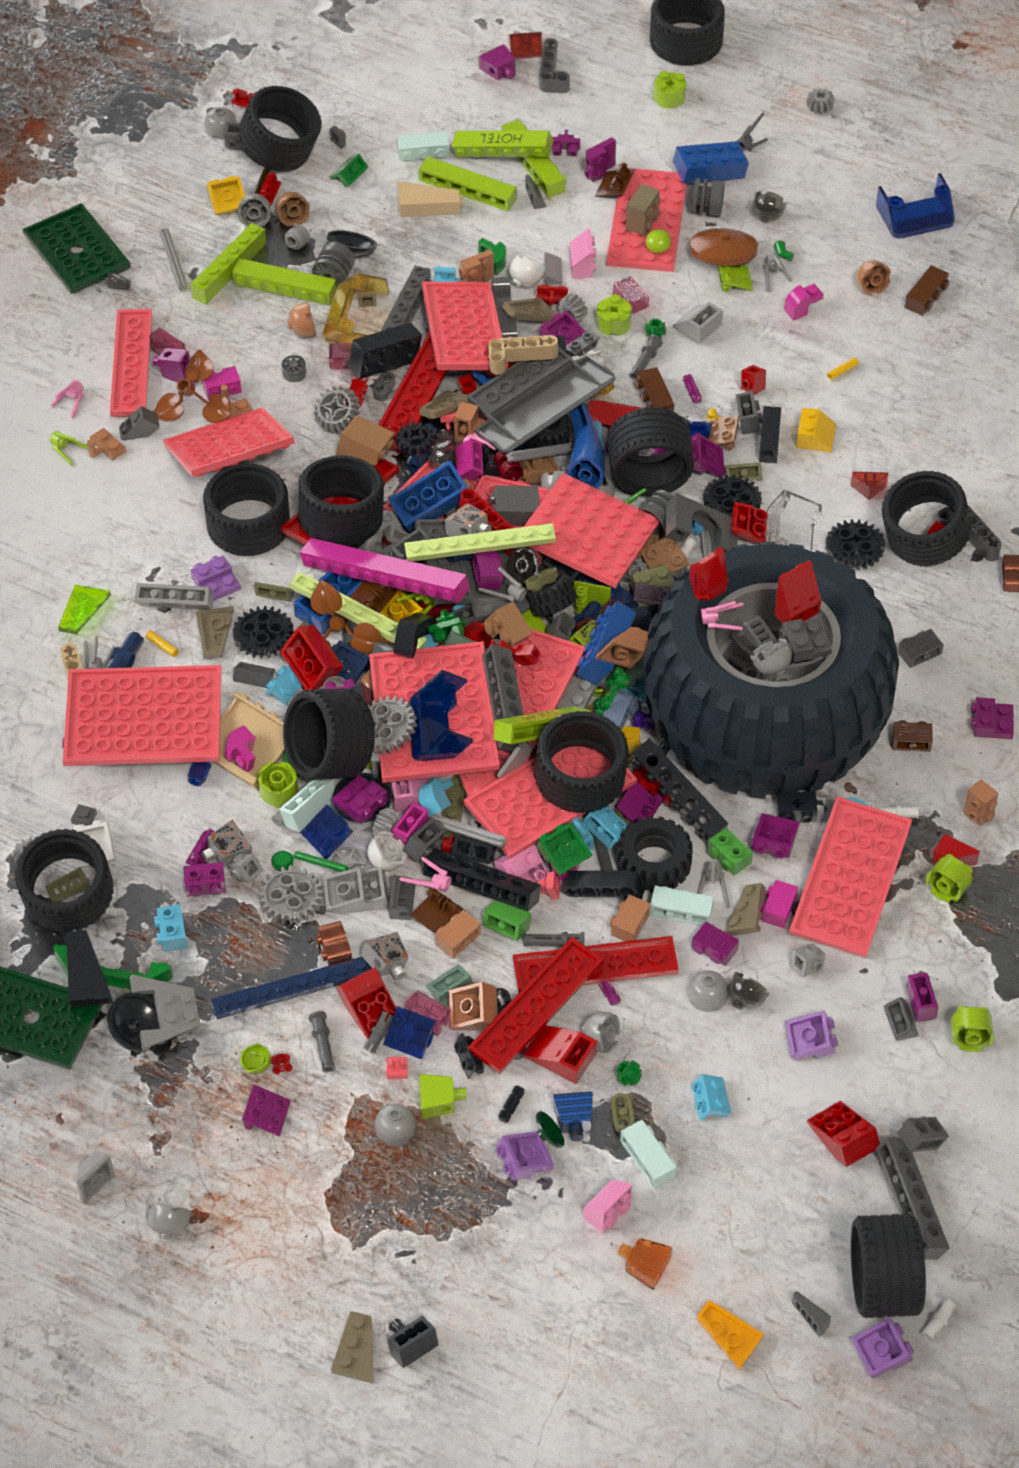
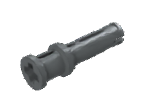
M650 335L648 337L647 344L642 347L640 358L629 374L631 379L634 380L638 371L645 370L651 358L656 356L657 349L663 344L659 336Z
M564 932L562 935L524 934V947H563L571 937L585 945V933L568 934V932Z
M317 1011L310 1014L308 1018L313 1027L312 1036L317 1041L322 1071L329 1073L335 1070L328 1037L330 1029L326 1024L327 1014L323 1011Z

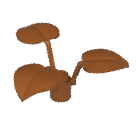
M199 349L189 360L185 370L187 379H181L177 383L180 398L175 393H167L158 401L153 412L158 414L159 420L175 421L184 413V406L181 404L183 402V395L186 397L195 395L206 403L202 413L208 422H221L231 415V405L223 395L213 394L209 401H207L195 392V386L192 383H198L199 380H207L212 375L214 369L212 361L202 350Z
M319 581L312 593L310 602L313 610L323 615L329 612L332 616L329 623L330 628L323 636L324 639L328 637L332 630L340 631L344 627L348 634L353 637L350 643L351 647L361 653H371L377 641L385 643V639L378 629L367 622L358 624L354 628V633H352L348 624L345 623L346 617L336 613L342 607L340 593L328 582ZM325 640V641L327 642V644H328V645L330 646V648H331L330 642L327 641V640Z

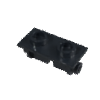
M482 443V476H499L496 468L497 464L489 452L488 445Z
M461 1033L454 1044V1049L459 1056L462 1069L465 1071L467 1079H469L473 1072L482 1074L485 1066L468 1049L474 1039L470 1036L465 1037Z

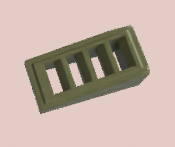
M78 868L45 887L51 901L56 903L87 891L91 885L83 870ZM55 888H57L59 891V894L57 895L54 891Z

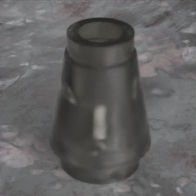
M108 272L105 280V285L108 288L128 291L132 283L131 280L115 272Z

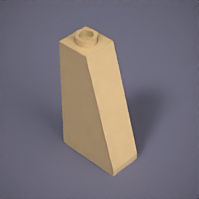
M402 181L398 182L400 217L460 214V207H463V197H459V190Z

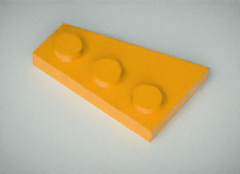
M711 1300L706 1302L697 1315L696 1320L739 1371L764 1338L762 1332Z

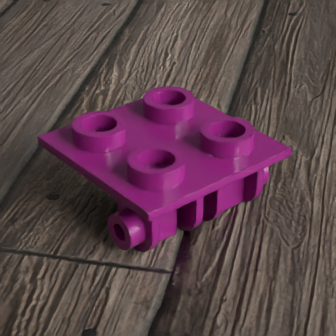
M637 781L636 784L626 790L616 808L631 823L635 824L638 819L643 818L645 820L647 817L654 816L662 804V797L658 794L651 796Z
M253 1084L242 1118L244 1128L251 1130L252 1127H258L276 1136H280L291 1100Z

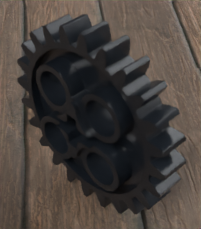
M726 474L725 479L718 476V481L713 479L712 484H707L703 494V505L732 517L735 502L752 505L756 509H760L762 497L759 487H754L755 482L749 483V478L742 480V475L736 478L735 474L732 475V478H729Z
M851 519L850 523L844 520L843 525L837 523V527L832 526L831 531H828V536L826 537L827 554L832 555V560L837 559V563H845L850 565L851 568L856 566L858 570H860L861 566L867 569L868 564L874 566V561L879 562L880 557H883V552L885 551L883 533L879 534L880 529H874V524L868 526V521L862 524L860 519H858L857 523H854L853 519Z
M257 606L256 611L250 608L249 614L243 612V617H238V622L234 623L235 628H233L234 641H236L237 647L240 646V651L246 650V655L253 653V658L260 654L261 659L264 654H267L268 658H270L271 653L277 656V651L283 648L284 644L294 633L291 618H287L286 612L281 614V609L274 611L273 606L270 610H267V606H264L262 610Z

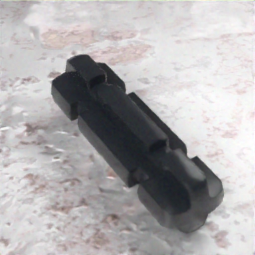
M514 1086L512 1094L509 1095L503 1106L504 1109L498 1115L500 1121L504 1123L509 1122L511 1115L516 1110L520 1099H522L525 1093L523 1087Z

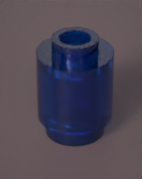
M192 762L187 774L188 782L194 786H201L205 783L212 767L211 763Z

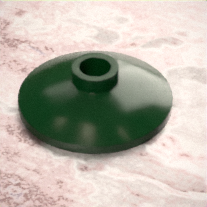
M539 1111L536 1114L539 1137L543 1141L547 1140L557 1148H562L565 1141L560 1128L548 1114Z

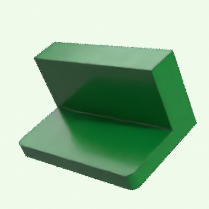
M357 154L348 158L329 177L330 179L338 177L344 186L347 187L369 166L361 155Z

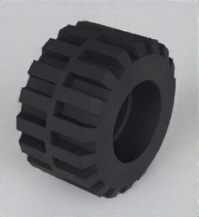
M566 414L527 440V444L533 449L569 443L570 418Z
M558 573L559 576L555 582L543 585V588L539 591L532 592V590L527 589L526 597L536 616L558 613L576 600L577 594L568 574Z

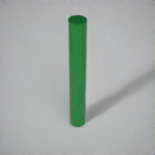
M299 851L294 853V858L339 872L349 870L347 865Z

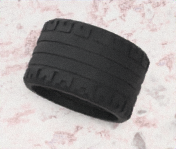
M654 0L650 16V45L653 51L662 59L678 65H697L712 59L720 52L723 45L724 4L721 0ZM694 23L701 25V27L681 28L673 24Z
M285 86L264 87L256 91L249 100L239 124L238 141L246 155L258 165L281 172L295 170L304 165L312 152L322 128L321 115L313 102L297 90ZM259 119H273L285 123L298 134L299 138L289 139L278 136L269 131Z
M641 408L623 415L611 426L608 432L610 472L615 484L624 491L636 494L645 488L646 492L640 496H651L657 490H664L670 493L683 486L691 477L694 468L691 432L687 421L682 416L663 408ZM651 448H662L668 450L664 453L652 456H638L633 454L637 451Z
M339 455L319 459L303 470L299 479L298 518L302 529L310 537L348 546L366 541L376 534L383 522L384 481L380 472L373 465L356 457ZM342 496L357 499L360 502L339 505L322 500Z
M238 464L219 471L209 480L203 494L207 531L210 539L220 549L239 556H254L274 549L285 539L287 535L281 532V526L290 520L288 491L284 480L274 470L257 464ZM245 500L262 501L273 507L266 514L252 519H235L221 513L228 506Z
M938 471L910 473L897 480L888 489L887 495L884 496L882 518L891 549L902 560L919 566L938 565L951 560L966 546V542L971 534V520L967 498L961 485L956 480H953L951 476ZM922 503H942L955 512L951 522L946 527L931 534H912L899 526V521L903 514L910 508Z
M349 688L305 690L293 698L286 711L283 725V742L291 766L302 778L307 780L353 778L365 770L374 750L375 726L370 708L358 692Z
M576 711L562 714L544 727V731L541 732L537 744L535 779L540 792L543 793V796L550 803L569 812L587 813L601 810L618 798L625 784L629 754L627 739L624 737L625 735L621 732L619 726H616L613 721L603 715L588 711ZM583 746L603 753L609 759L612 766L600 776L576 778L561 772L551 759L562 749Z
M73 829L51 830L41 834L39 837H35L33 841L28 843L27 847H24L23 852L20 853L19 859L16 862L17 867H15L16 886L28 915L33 921L38 922L41 927H45L48 930L51 929L54 932L60 931L61 933L87 928L90 924L92 925L96 920H99L101 915L106 912V908L110 906L114 892L113 878L103 849L89 835ZM62 859H77L88 863L95 869L96 874L92 885L76 900L67 903H53L41 899L34 893L35 882L39 874L53 862Z
M911 1213L857 1216L852 1222L850 1249L853 1290L859 1314L864 1318L918 1316L925 1306L926 1267L923 1239L917 1218Z

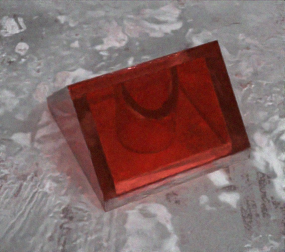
M541 31L508 35L509 49L515 59L542 57Z

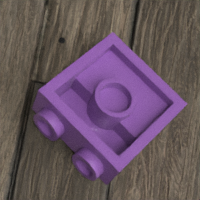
M224 555L221 557L213 556L209 562L204 564L197 563L193 566V569H190L192 580L196 586L210 587L214 591V601L241 590V584L232 573V567Z
M825 1010L785 1021L791 1056L794 1060L812 1055L820 1058L836 1053L835 1047L838 1046L836 1035H832L831 1030L835 1028L833 1018L828 1017Z
M537 1131L502 1136L496 1146L497 1156L502 1157L504 1161V1172L506 1175H510L512 1180L531 1178L533 1173L552 1171L554 1167L546 1145L539 1137Z
M891 1318L852 1338L873 1379L890 1369L895 1371L913 1361L911 1354L914 1353L912 1346L909 1341L904 1342L901 1335L905 1333L899 1322L894 1323Z

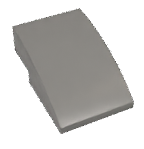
M360 867L322 877L327 912L355 913L389 907L390 900L386 873L382 868L374 867L362 871Z

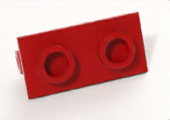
M239 88L233 89L232 95L235 97L231 103L247 108L249 100L254 93L250 92L248 95L247 91Z
M273 172L268 174L267 179H265L259 194L263 195L270 205L273 204L282 181H277V175Z
M357 376L351 380L349 390L354 391L355 397L359 399L358 403L360 406H362L364 401L362 395L366 394L369 387L367 385L369 377L365 381ZM345 399V404L349 407L348 400Z

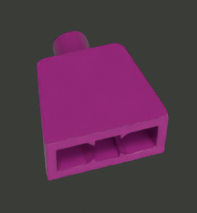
M502 44L479 56V69L496 80L504 77L513 79L516 75V60L505 44Z
M166 348L160 356H154L153 365L160 367L164 378L178 383L181 379H187L185 370L191 357L188 350Z

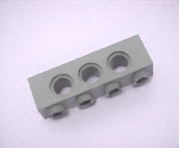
M137 583L135 602L140 606L197 610L213 609L214 591L210 587Z

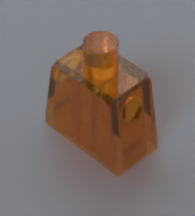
M639 1238L634 1247L622 1243L618 1255L627 1259L625 1271L654 1290L672 1258V1247Z

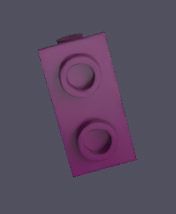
M208 828V830L202 833L186 860V864H207L201 852L208 849V837L215 832L213 829Z

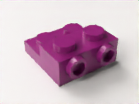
M613 137L586 150L585 176L592 182L602 179L606 174V170L616 165V140Z
M566 310L562 314L560 312L552 318V321L543 323L540 326L539 335L564 336L567 346L586 333V331Z
M697 432L691 437L694 459L693 470L701 474L708 471L717 477H723L725 475L723 448Z
M976 697L975 702L971 704V714H974V718L971 719V729H974V737L1013 740V704L995 703V698Z
M358 775L332 798V803L362 824L366 819H370L378 808L383 807L387 803L388 797L387 791L374 781L370 783Z
M762 813L753 836L751 849L759 854H773L779 859L784 857L790 858L800 822Z

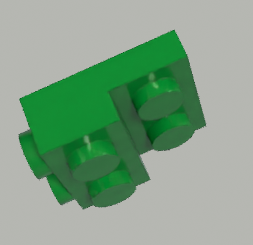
M571 822L567 825L564 823L554 828L555 832L550 835L545 833L538 838L539 842L536 844L545 861L551 863L558 876L593 856Z

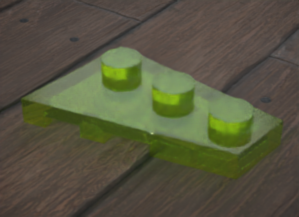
M75 584L58 625L59 631L78 634L111 596V591Z

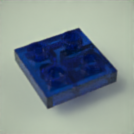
M326 805L300 833L327 860L334 850L354 831L329 805Z
M397 1006L383 1045L423 1059L426 1049L433 1040V1029L437 1020Z

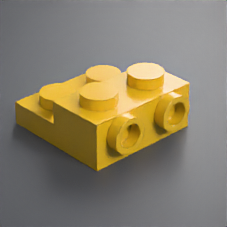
M229 176L223 180L215 179L207 183V191L215 216L238 211V205L245 196L240 176Z

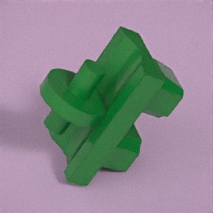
M445 609L441 610V616L436 618L437 624L428 626L429 632L434 634L436 642L442 643L446 641V632L450 630L464 636V626H467L466 620H461L460 617L456 618L455 613L449 614Z

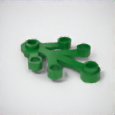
M616 666L612 675H608L605 685L610 686V690L603 698L595 700L593 708L596 709L595 714L603 715L610 708L618 690L626 688L630 676L627 675V672L623 671V668Z

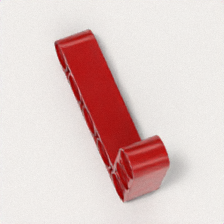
M464 489L461 491L459 509L465 504H470L485 512L488 525L492 527L491 531L514 528L474 490ZM530 547L503 549V551L509 557L518 558L521 552Z

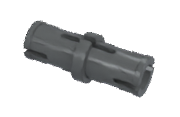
M384 1011L376 1026L372 1027V1034L363 1047L368 1051L371 1044H373L370 1050L373 1054L376 1053L381 1040L386 1037V1031L394 1019L392 1015H389L385 1022L384 1020L388 1013Z

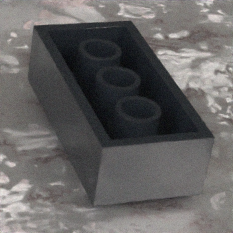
M410 322L354 339L348 367L359 379H363L411 364L420 349L422 334Z

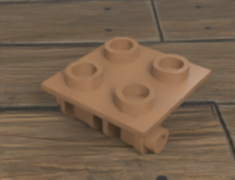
M739 415L706 421L703 436L717 445L723 444L726 450L731 451L735 447L734 441L736 440L739 427Z
M668 537L640 552L644 562L650 569L668 565L670 572L674 574L690 565L678 543Z

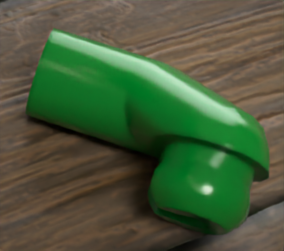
M776 241L774 245L776 254L781 258L792 261L794 253L786 250L784 241Z

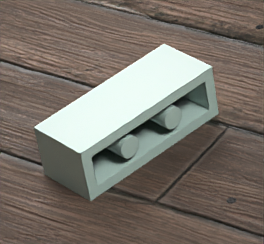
M446 131L397 136L400 161L426 159L428 156L432 158L449 157Z
M312 780L279 809L285 826L300 832L330 806L335 789L333 780Z
M655 886L651 900L650 916L702 926L705 921L710 922L714 897L706 894L690 893L686 890L670 889L665 886Z
M640 1120L621 1131V1143L653 1189L676 1178L677 1164L672 1157H668L663 1143L656 1140L653 1129Z

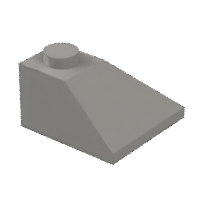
M95 1151L90 1156L85 1157L81 1165H79L76 1183L81 1202L84 1205L115 1177L111 1157L107 1153Z

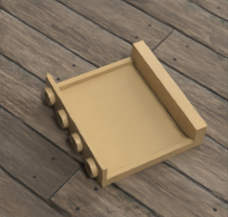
M233 691L232 694L235 698L220 718L219 761L213 763L259 791L258 774L260 769L269 762L278 763L286 752L283 742L284 722L279 720L280 717L272 711L266 712L264 710L265 707L260 703L255 702L253 704L250 702V698L242 692L237 694ZM243 725L256 737L254 748L251 751L256 758L253 769L249 772L240 767L236 760L228 762L225 757L228 736L232 731Z

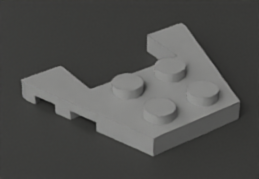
M575 672L557 709L572 706L586 709L598 686L610 689V686L605 685L608 675L595 686L578 676L577 672Z
M137 975L130 976L129 981L132 993L153 994L160 1029L141 1030L140 1039L143 1051L150 1049L154 1045L163 1044L171 1038H177L199 1029L201 1024L193 988Z

